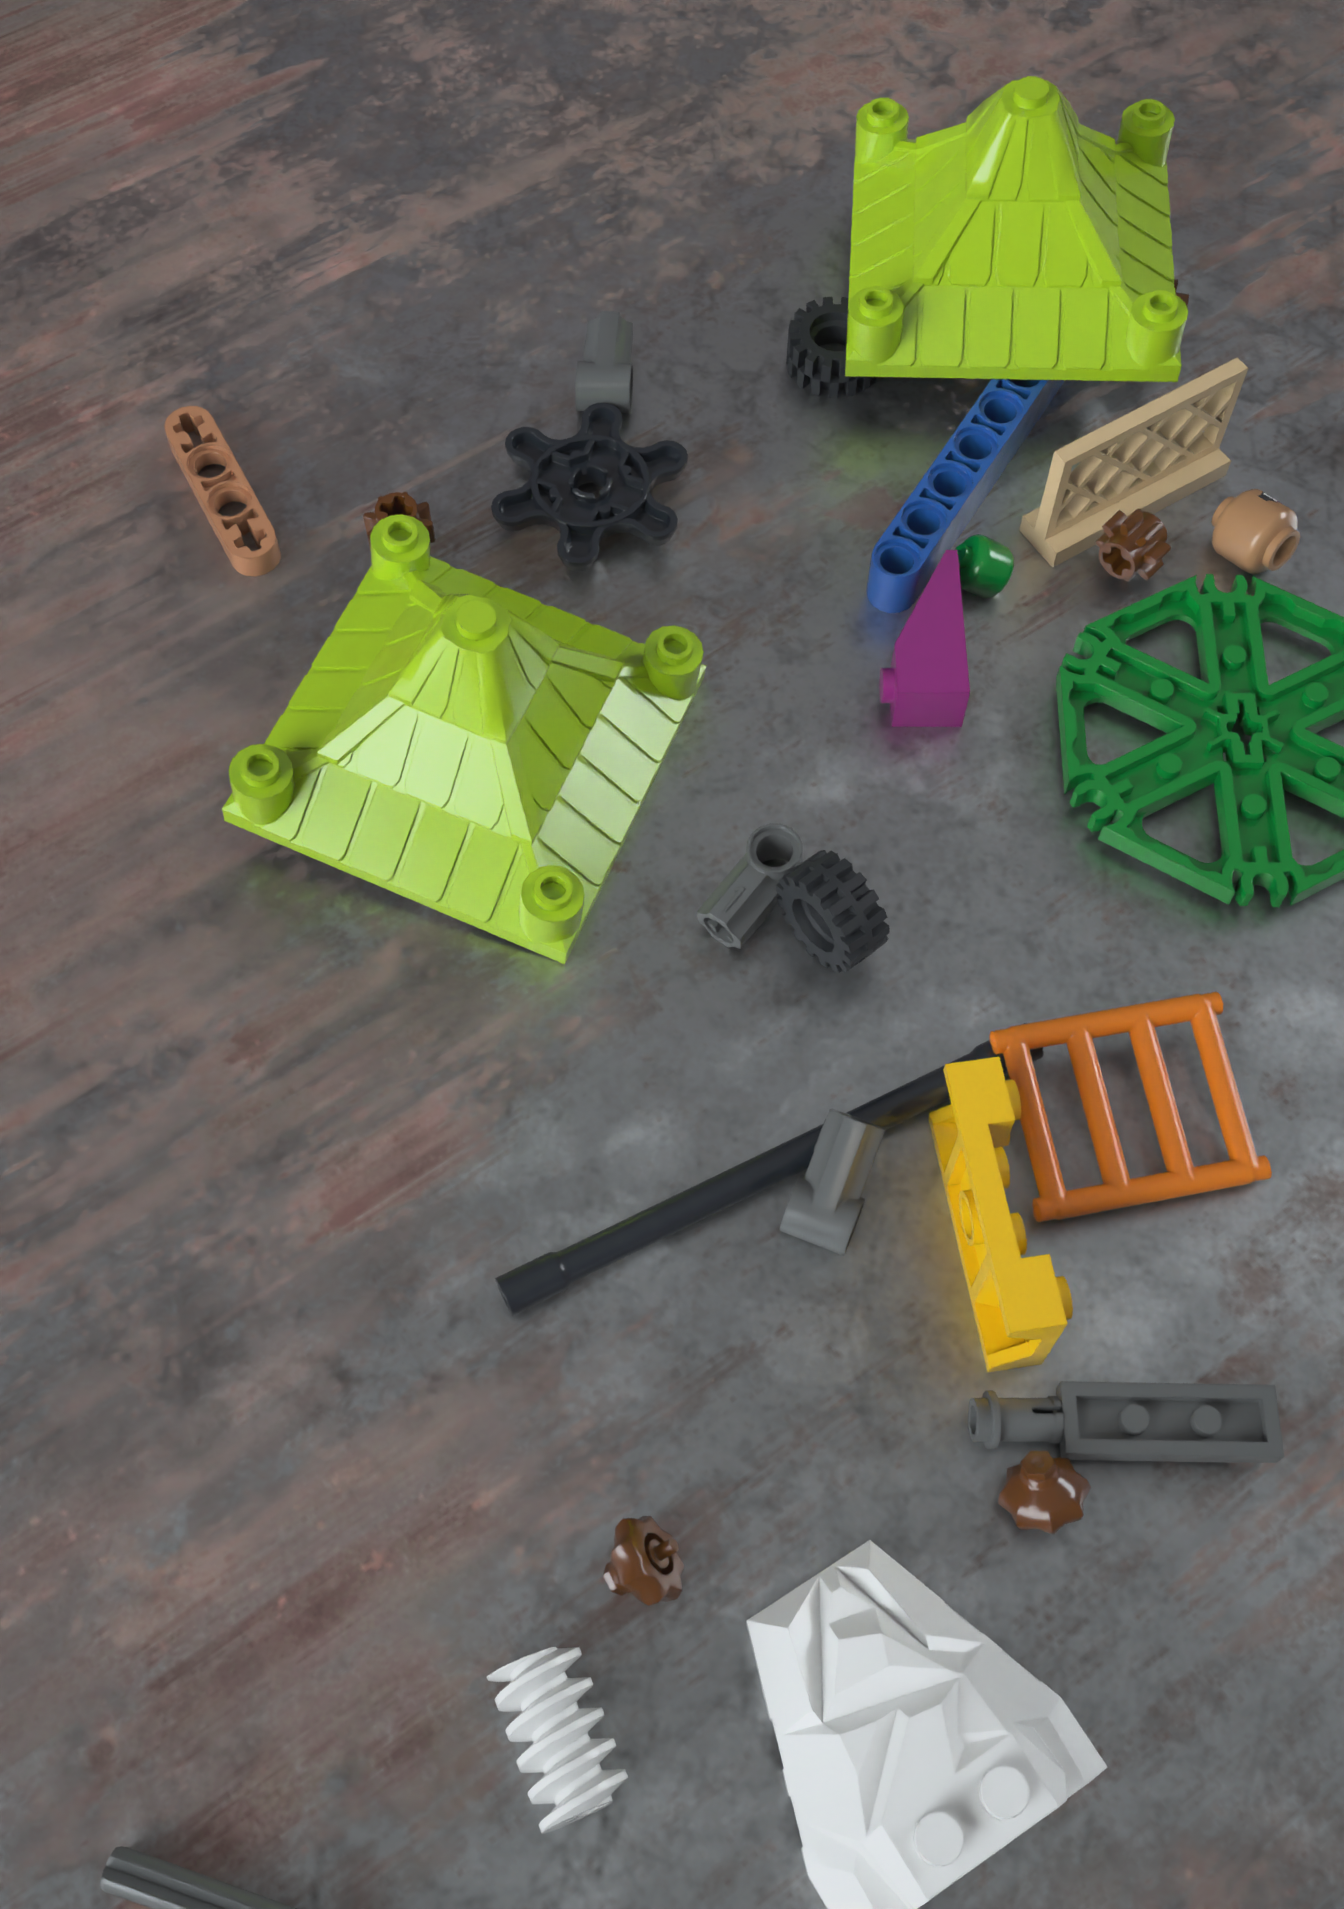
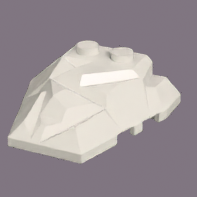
M868 1540L746 1621L769 1719L773 1722L784 1767L782 1773L788 1797L791 1796L798 1824L806 1872L827 1909L919 1908L1067 1801V1798L1108 1768L1059 1695L1017 1663L1002 1648L960 1616L945 1601L871 1540Z

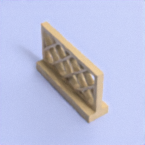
M1237 357L1055 450L1041 505L1039 508L1022 516L1019 528L1021 534L1053 568L1095 546V541L1105 533L1102 526L1117 511H1122L1127 517L1137 508L1155 514L1226 476L1231 460L1219 447L1246 377L1248 367ZM1079 463L1076 466V468L1071 472L1072 466Z

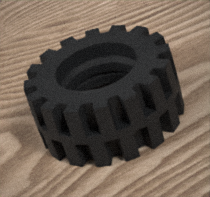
M821 850L778 880L776 892L780 896L777 897L778 905L785 910V913L782 915L786 923L793 926L795 930L793 934L797 940H802L806 944V951L812 957L817 955L820 964L826 968L831 966L834 972H846L870 956L889 939L886 935L890 933V928L884 922L888 917L885 909L878 906L876 902L879 900L878 895L874 889L869 890L866 886L867 879L861 872L856 874L853 871L852 863L845 858L840 861L838 853L833 851L827 853L825 850Z

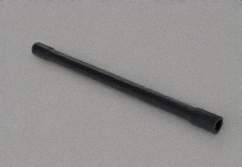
M990 1040L976 1046L969 1054L950 1062L956 1063L1000 1057L1004 1076L1008 1075L1003 1053L995 1054ZM1043 1048L1030 1050L1033 1062L1041 1059L1044 1055ZM944 1066L846 1113L869 1121L886 1130L950 1099L943 1071ZM823 1124L557 1252H548L496 1277V1284L509 1312L514 1316L565 1291L573 1282L807 1169Z

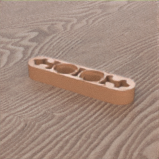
M186 406L173 411L166 418L164 425L172 453L232 566L237 572L245 576L254 577L265 575L274 570L281 558L275 530L212 415L206 409L198 406ZM195 431L196 435L200 436L202 444L195 448L188 435L189 432ZM220 464L226 467L216 477L204 478L198 475L200 470L207 465ZM230 502H242L247 505L241 513L234 516H223L218 513L223 505ZM251 532L252 539L259 549L251 552L250 548L245 546L242 536Z

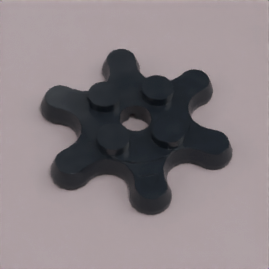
M596 403L585 409L582 415L581 429L576 435L567 439H551L538 429L520 427L508 434L505 440V449L512 461L529 471L531 476L522 487L498 494L492 501V515L498 524L507 531H519L533 525H549L560 532L557 552L561 561L572 571H585L594 564L599 554V543L607 536L621 532L629 533L655 546H660L670 541L677 529L678 518L670 507L654 500L650 490L656 485L675 480L682 474L688 462L687 450L681 444L669 440L659 441L644 448L626 444L619 435L622 426V413L617 407L608 403ZM593 482L604 488L599 491V497L595 498L593 493L582 492L578 487L584 483Z

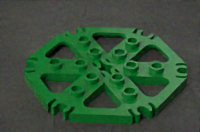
M1206 574L1200 592L1196 585L1197 575L1086 625L1083 633L1080 632L1076 638L1073 652L1087 659H1078L1066 653L1056 676L1064 795L1075 788L1070 800L1073 808L1081 806L1086 802L1095 803L1101 808L1091 814L1087 825L1091 832L1101 831L1098 840L1228 905L1235 895L1239 906H1248L1254 895L1253 886L1259 885L1269 891L1272 907H1280L1288 891L1291 896L1290 906L1344 879V849L1313 865H1301L1295 861L1292 856L1283 792L1284 789L1344 818V747L1315 734L1344 720V617L1254 576L1248 586L1247 580L1243 575H1236L1230 592H1222L1214 584V575ZM1181 620L1187 622L1196 632L1201 679L1125 643L1169 621ZM1271 622L1283 626L1322 644L1330 651L1331 656L1269 685L1260 624ZM1092 703H1104L1167 734L1110 762L1095 764L1087 754L1084 709ZM1237 717L1239 719V726L1243 728L1244 734L1252 736L1246 750H1244V742L1240 741L1239 734L1231 732ZM1223 753H1225L1226 761H1224ZM1214 783L1222 857L1219 860L1211 863L1198 861L1150 837L1144 831L1142 820L1146 816ZM1232 883L1237 884L1235 890Z

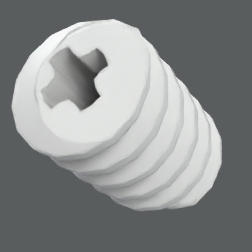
M551 1647L515 1660L487 1676L488 1681H511L495 1698L498 1710L503 1712L522 1711L505 1730L509 1741H533V1744L516 1761L520 1772L545 1773L527 1792L531 1803L556 1804V1807L539 1824L542 1834L564 1827L613 1803L611 1794L628 1778L625 1769L601 1770L599 1763L616 1747L614 1738L590 1739L588 1731L605 1714L602 1707L578 1708L576 1701L593 1686L591 1677L567 1678L565 1673L582 1656L579 1647L558 1649Z

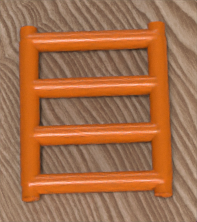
M1218 992L1192 994L1015 1025L990 1032L989 1040L995 1054L1003 1053L1009 1079L1015 1081L1020 1095V1122L1039 1197L1033 1198L1032 1201L1033 1215L1037 1222L1083 1216L1251 1184L1255 1181L1271 1178L1272 1170L1268 1158L1265 1155L1257 1156L1216 1016L1223 1013V1001ZM1189 1021L1230 1159L1195 1167L1193 1166L1155 1027ZM1127 1032L1130 1036L1167 1171L1131 1179L1093 1038ZM1065 1043L1103 1184L1067 1191L1030 1053L1031 1049Z

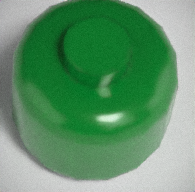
M977 534L968 537L955 548V550H958L961 589L986 599L999 594L1008 584L1014 568V557L1008 547L987 536Z

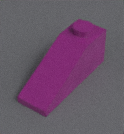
M946 550L894 644L891 667L881 668L880 703H890L892 727H962L970 696L958 550Z

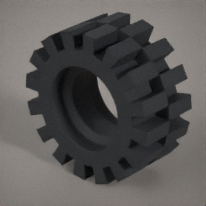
M832 296L823 297V305L820 307L815 300L810 301L806 305V311L799 308L794 314V320H790L786 356L788 373L791 378L797 376L796 384L802 389L810 383V393L816 396L820 395L822 389L829 390L828 398H838V390H844L846 397L856 395V386L865 391L870 387L871 380L875 381L877 377L845 376L846 350L830 351L820 347L821 345L832 343L846 346L849 299L846 297L841 298V304H833Z

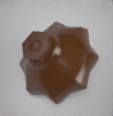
M1030 1451L1021 1460L1020 1464L1007 1468L1006 1484L999 1494L998 1504L1012 1514L1015 1524L1020 1530L1039 1529L1053 1535L1065 1524L1082 1519L1084 1516L1083 1502L1091 1486L1086 1478L1074 1470L1069 1458H1052L1048 1451Z
M642 1516L639 1519L623 1518L615 1527L611 1561L606 1564L603 1577L611 1592L621 1596L631 1593L639 1601L649 1606L660 1601L668 1602L678 1599L682 1592L681 1575L685 1565L677 1554L679 1546L672 1535L660 1529L651 1516Z

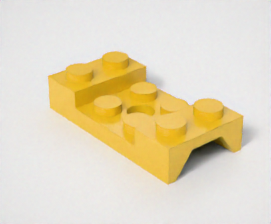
M1000 1057L945 1064L943 1071L951 1104L930 1112L928 1119L987 1372L1041 1365L1067 1326V1320L1072 1318L1073 1305L1070 1289L1065 1277H1055L1050 1254L1021 1258V1255H1025L1027 1252L1024 1223L1018 1212L1010 1213L1004 1189L1010 1186V1169L1003 1148L1010 1143V1132L1014 1122L1021 1118L1019 1091L1013 1079L1005 1080Z

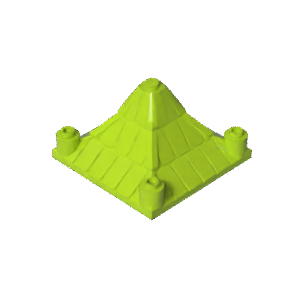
M1027 76L1011 81L985 99L967 117L965 123L916 137V139H907L908 112L901 104L890 98H877L864 104L858 110L856 116L845 376L1178 382L1182 366L1180 345L1186 325L1188 309L1186 303L1176 296L1174 288L1175 278L1166 160L1175 117L1167 106L1154 99H1144L1128 106L1122 114L1117 141L1110 136L1079 124L1078 117L1072 106L1057 86L1048 80L1036 76Z
M390 515L381 519L373 527L370 536L372 565L265 743L250 745L240 750L232 758L228 769L232 793L222 808L224 821L565 964L704 679L706 665L702 664L704 654L702 643L693 632L675 625L663 626L653 631L646 639L645 644L637 643L627 636L600 625L588 623L585 619L556 607L544 605L539 600L509 588L500 587L490 580L463 569L451 567L450 564L430 556L429 531L422 522L407 515Z

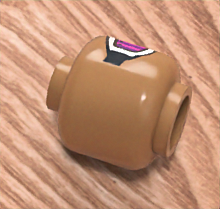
M1250 489L1242 492L1235 498L1232 496L1226 498L1215 510L1211 521L1212 526H1214L1212 544L1216 553L1245 572L1253 575L1281 568L1295 552L1301 537L1300 532L1297 531L1298 521L1296 513L1259 489Z

